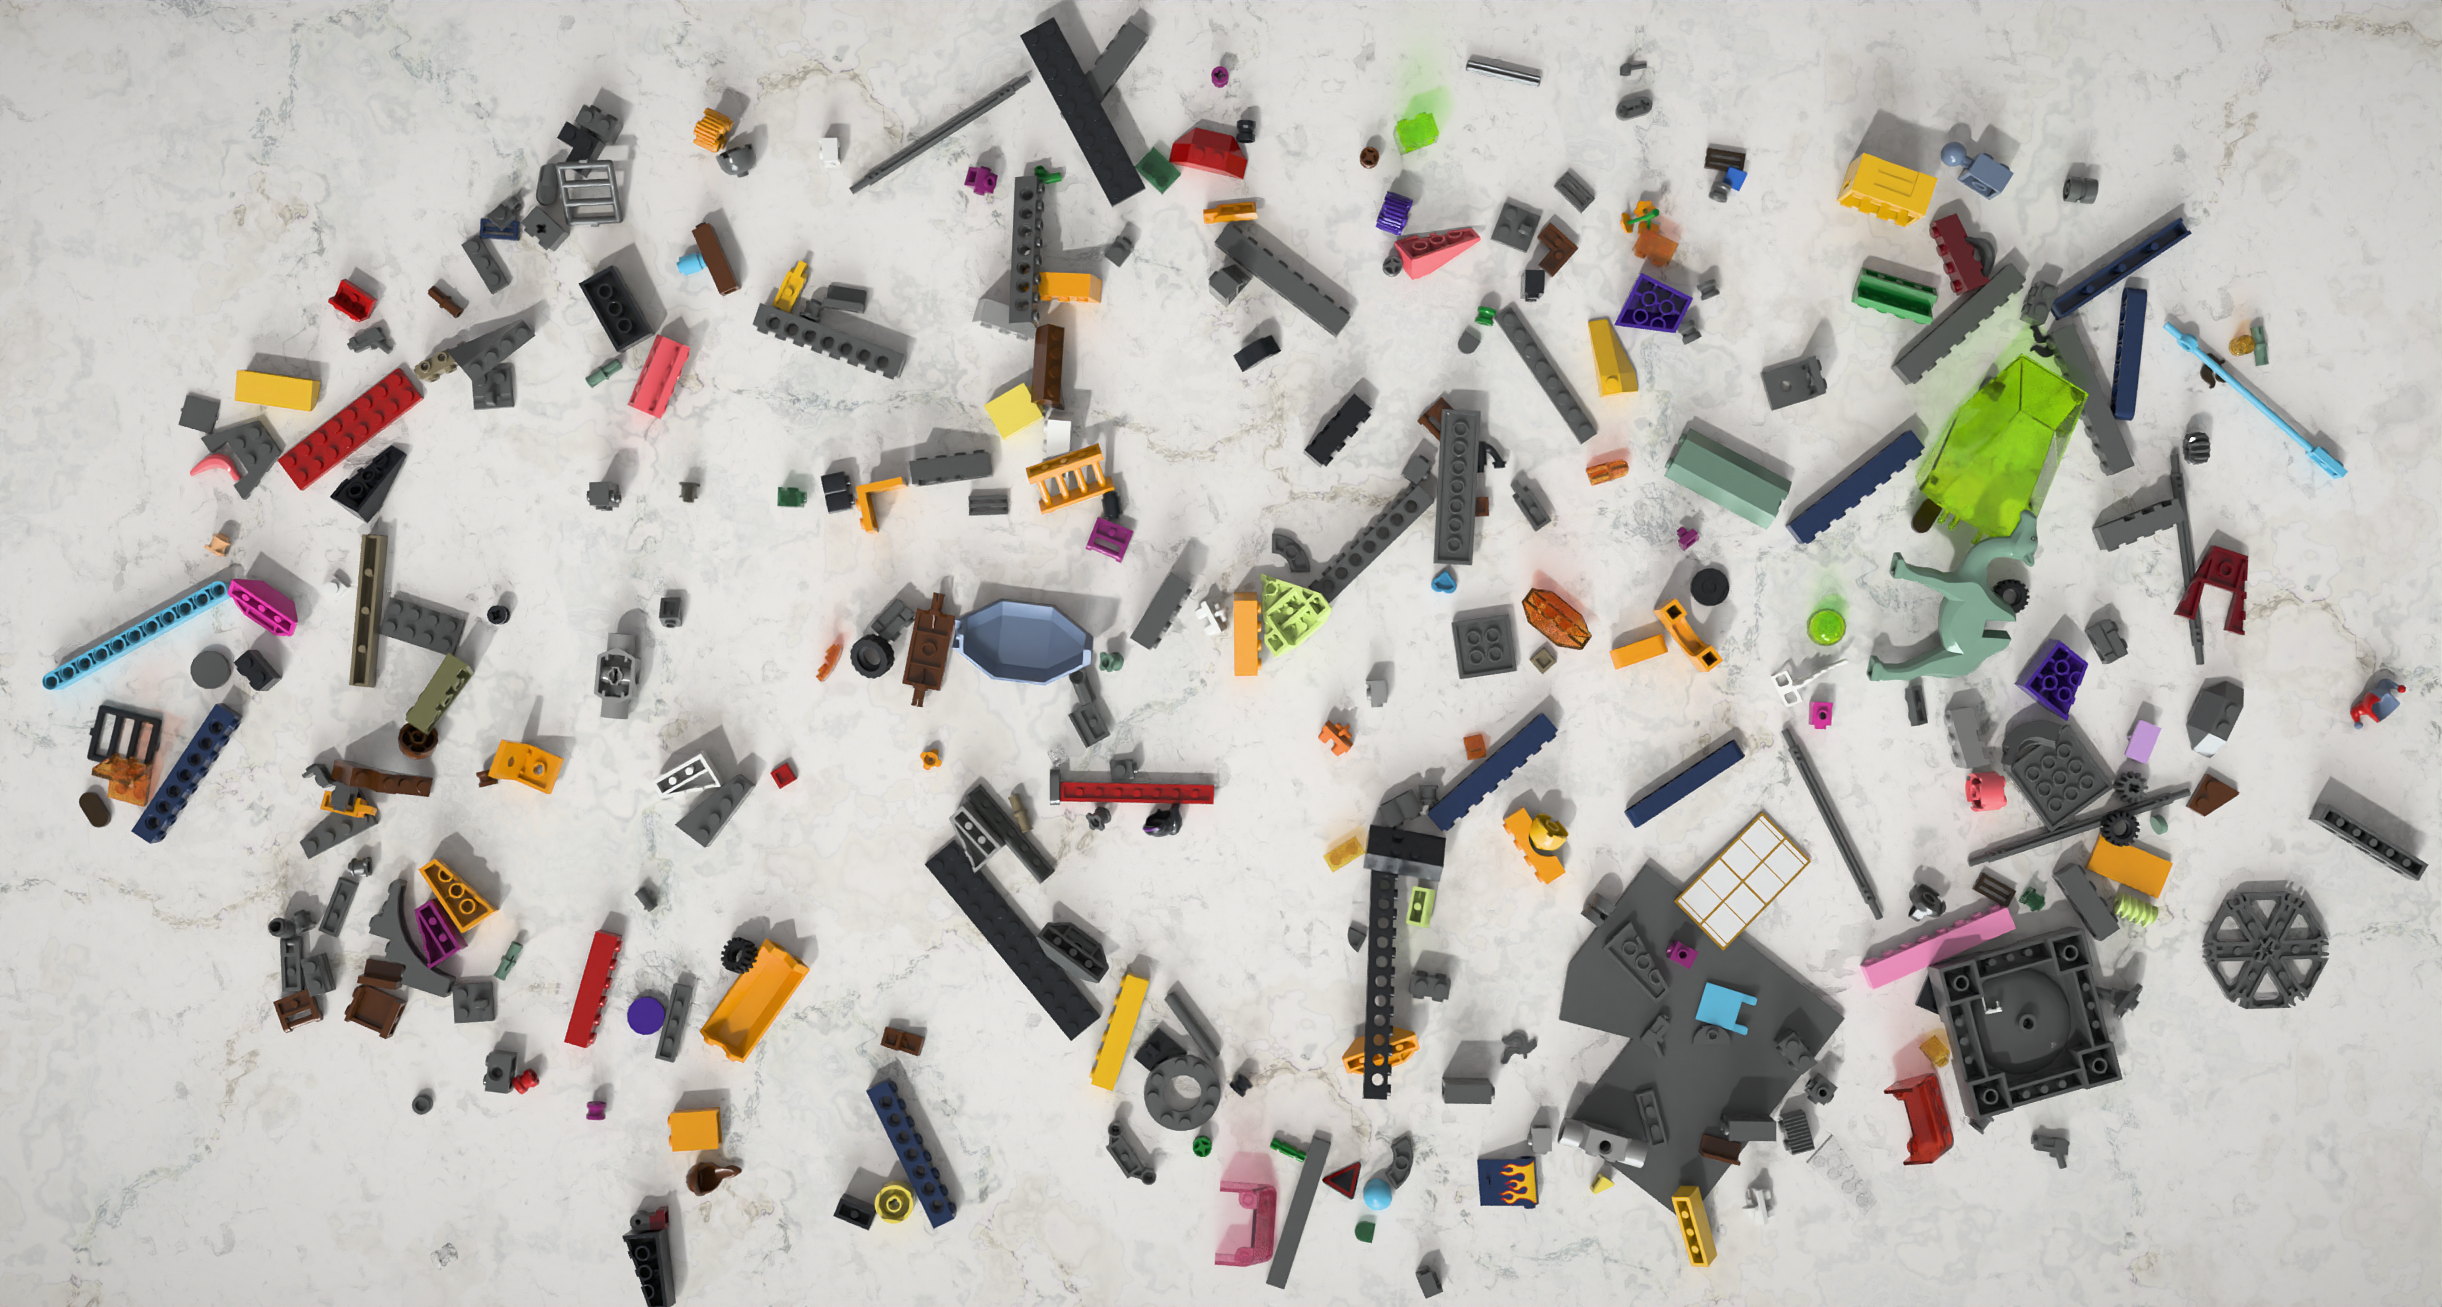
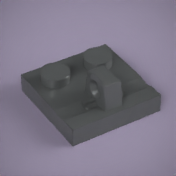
M1504 203L1490 240L1527 253L1541 216Z
M511 369L490 370L476 382H472L474 410L514 407Z
M492 982L452 985L454 1024L495 1020Z

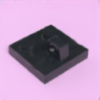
M1158 1027L1134 1058L1151 1071L1155 1065L1160 1064L1168 1059V1057L1187 1054L1188 1052Z

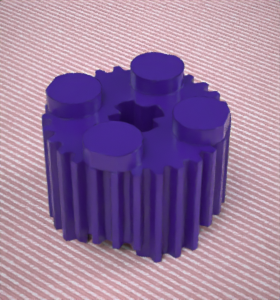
M1387 191L1384 198L1385 202H1383L1376 221V227L1401 236L1413 200Z

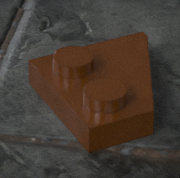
M2205 773L2185 807L2205 817L2238 796L2240 792Z

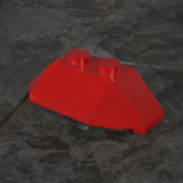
M1195 127L1173 143L1169 163L1243 180L1247 159L1232 135Z

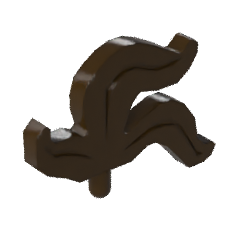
M2207 353L2220 366L2225 363V360L2219 361L2212 353ZM2205 364L2201 367L2200 376L2210 385L2209 389H2212L2216 384L2212 376L2213 370ZM2215 373V378L2218 382L2226 383L2224 379Z

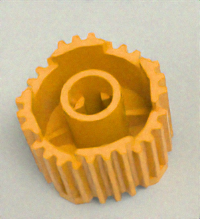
M708 107L703 112L705 117L696 123L693 134L697 136L693 143L716 153L720 148H725L728 139L725 137L732 130L734 121L730 117Z

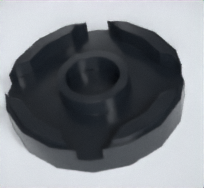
M1714 568L1703 569L1692 578L1690 584L1691 594L1701 605H1718L1728 596V579L1720 570Z

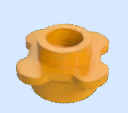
M932 749L930 752L924 751L920 754V758L924 763V769L929 770L931 767L941 766L942 761L938 757L939 751L937 749Z

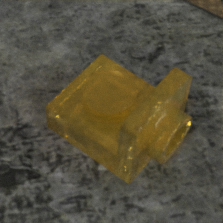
M1935 1035L1920 1045L1919 1049L1931 1061V1067L1934 1070L1938 1067L1943 1068L1949 1063L1950 1052Z

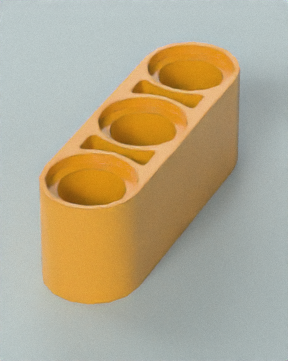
M1658 634L1609 652L1616 670L1667 653L1668 650L1663 635Z

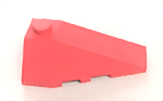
M1472 228L1448 231L1445 235L1429 233L1430 237L1418 238V235L1409 236L1395 241L1394 245L1402 261L1404 271L1413 280L1432 273L1481 239Z

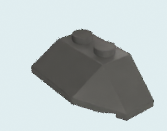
M2223 681L2201 691L2186 722L2191 750L2211 758L2227 742L2244 707L2243 688L2228 681Z
M1047 922L1036 937L1046 956L1077 979L1099 983L1109 969L1102 945L1071 922Z

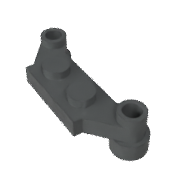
M1120 1121L1111 1122L1108 1126L1110 1137L1106 1149L1127 1179L1134 1177L1141 1179L1146 1185H1152L1157 1177L1155 1170L1144 1167L1122 1136L1124 1129ZM1113 1126H1118L1119 1130H1114ZM1151 1173L1152 1176L1147 1177L1146 1174Z

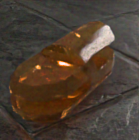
M1619 459L1586 468L1585 471L1591 486H1595L1625 476L1629 472V466L1625 460Z

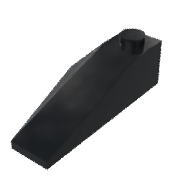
M391 445L373 458L372 463L363 469L361 467L357 470L358 473L351 479L346 478L342 481L330 498L352 515L369 523L380 509L407 454Z

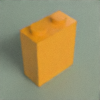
M720 1107L674 1110L668 1116V1127H671L669 1145L672 1146V1152L719 1149L722 1146Z

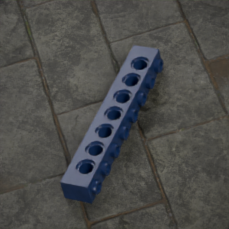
M224 703L215 704L131 832L149 844L161 842L166 837L167 829L176 822L177 814L186 807L187 799L198 789L197 784L208 774L209 766L218 759L219 751L227 745L231 733L240 726V720L243 717L241 714ZM220 722L223 725L222 731L218 729V724ZM209 738L212 740L211 747L207 743ZM198 754L202 757L200 763L197 761ZM188 770L191 772L190 779L186 775ZM177 786L180 787L179 795L176 793ZM166 802H168L170 805L169 810H167L165 807ZM156 818H158V820H159V825H158V826H156V824H155V819H156Z
M887 1078L869 1087L866 1092L933 1229L955 1219L957 1208L953 1201L950 1202L947 1196L949 1192L946 1185H942L939 1180L940 1173L937 1167H933L931 1163L932 1157L930 1152L925 1150L922 1145L924 1141L919 1132L916 1133L913 1127L915 1122L912 1116H908L905 1110L907 1108L903 1098H899L897 1094L898 1087L896 1083ZM883 1097H891L892 1104H885ZM892 1114H899L901 1121L895 1122L892 1119ZM900 1131H907L909 1138L903 1139L900 1136ZM909 1148H915L918 1155H910ZM923 1165L926 1168V1173L918 1172L917 1166ZM930 1182L934 1185L935 1189L928 1190L925 1184ZM934 1200L942 1201L943 1207H936Z

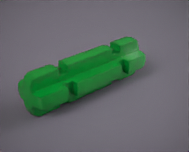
M1273 1138L1270 1143V1148L1276 1151L1278 1149L1280 1153L1291 1158L1295 1157L1300 1162H1303L1307 1154L1305 1151L1297 1150L1296 1147L1285 1142L1282 1143L1277 1138Z

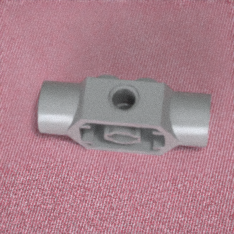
M608 633L607 651L597 655L594 694L602 699L600 717L628 719L630 700L638 697L641 658L634 654L636 635Z
M1565 1117L1558 1134V1144L1578 1150L1583 1149L1590 1156L1597 1157V1154L1604 1156V1159L1610 1162L1617 1160L1618 1162L1641 1168L1647 1155L1648 1142L1636 1139L1622 1131L1586 1120L1577 1121Z

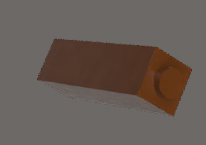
M706 222L696 225V229L692 230V233L719 294L724 297L741 289L714 227L710 223L706 224Z

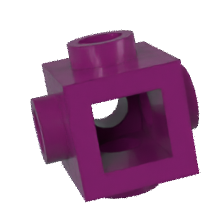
M969 167L964 185L974 189L973 193L984 196L985 193L993 194L998 175L991 173L992 169L988 167Z

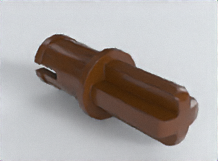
M432 286L428 290V295L440 304L439 307L447 310L454 318H458L463 313L464 309L451 300V296H447L436 286Z

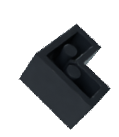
M567 121L557 137L563 143L573 148L565 162L579 161L580 158H588V161L597 160L606 146L600 140ZM592 168L572 170L587 178Z

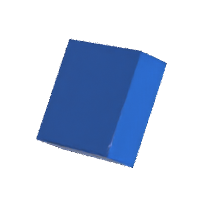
M1729 165L1721 182L1730 185L1734 190L1740 191L1748 173Z

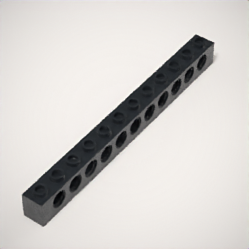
M1371 870L1362 1099L1387 1100V1096H1391V1084H1388V1076L1392 1074V1064H1388L1389 1056L1392 1057V1045H1389V1037H1393V1025H1390V1017L1394 1015V1005H1390V1000L1394 998V986H1391V978H1395V966H1392V959L1396 957V947H1392L1393 939H1396V928H1393V920H1397V908H1394V901L1398 899V889H1394L1395 881H1398V874ZM1380 880H1387L1389 882L1387 890L1380 888ZM1380 899L1388 901L1389 906L1387 909L1379 907L1378 902ZM1385 918L1388 921L1387 928H1380L1378 926V919ZM1384 937L1387 940L1385 948L1377 945L1378 938ZM1378 957L1386 959L1387 964L1385 967L1377 965L1376 960ZM1378 976H1383L1386 979L1384 987H1379L1376 984ZM1381 995L1385 998L1384 1006L1376 1005V996ZM1376 1015L1384 1017L1385 1022L1382 1026L1375 1024L1374 1018ZM1377 1034L1382 1035L1384 1038V1043L1381 1046L1375 1045L1373 1041L1374 1036ZM1376 1054H1380L1383 1057V1063L1379 1066L1373 1063V1057ZM1375 1074H1380L1383 1078L1380 1085H1375L1372 1082V1077Z

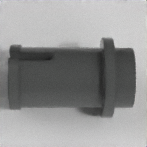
M645 887L639 889L634 894L643 904L644 910L650 912L658 906L657 900L650 896Z

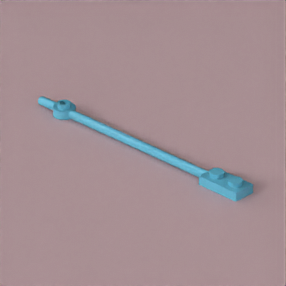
M2169 321L2164 324L2163 328L2177 339L2180 347L2188 352H2192L2303 447L2307 451L2305 454L2331 477L2337 479L2343 478L2348 471L2343 468L2344 465L2330 457L2329 452L2325 448L2314 447L2202 351L2198 347V340L2194 335L2190 333L2183 334Z

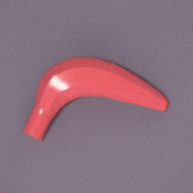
M219 453L205 457L190 471V474L193 476L212 468H222L230 473L235 482L242 478L236 470L232 459Z

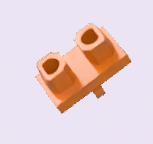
M1328 720L1318 736L1323 743H1326L1330 738L1336 743L1331 748L1336 756L1344 752L1347 753L1354 744L1349 740L1352 736L1347 731L1350 728L1349 724L1343 727L1339 722L1334 725Z

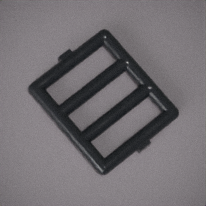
M100 705L95 725L90 729L89 733L92 737L87 759L144 774L150 773L155 751H158L160 745L157 742L162 720L107 705ZM107 713L115 715L116 719L107 756L96 754ZM124 718L135 721L126 758L123 761L115 759L123 721ZM144 722L152 724L153 727L144 764L139 765L133 763L142 723Z

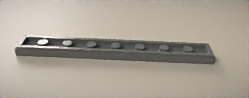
M1312 1137L1266 1280L1268 1285L1285 1289L1331 1142Z

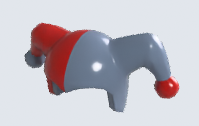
M2382 679L2375 689L2368 691L2362 701L2350 710V715L2355 723L2354 727L2356 729L2363 727V723L2360 722L2361 715H2368L2376 723L2384 720L2400 705L2399 701L2390 693V689H2396L2399 693H2404L2406 687L2398 685L2390 679Z

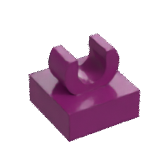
M1683 526L1677 530V535L1680 538L1678 540L1679 547L1683 551L1699 540L1698 533L1693 528L1689 532Z

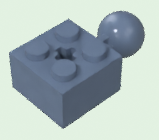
M1959 142L1947 143L1942 148L1941 159L1944 164L1950 167L1960 165L1964 168L1957 180L1988 200L2001 194L2014 174L2007 165L1995 162L1994 158L1987 153H1979L1974 158H1970L1967 156L1965 147Z

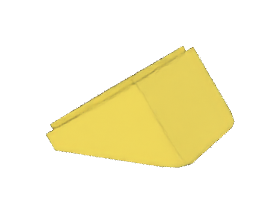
M1599 1173L1591 1184L1590 1190L1597 1194L1614 1186L1615 1183L1602 1173Z

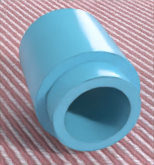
M694 252L679 257V262H677L679 272L684 273L685 276L702 271L704 267H707L701 252Z

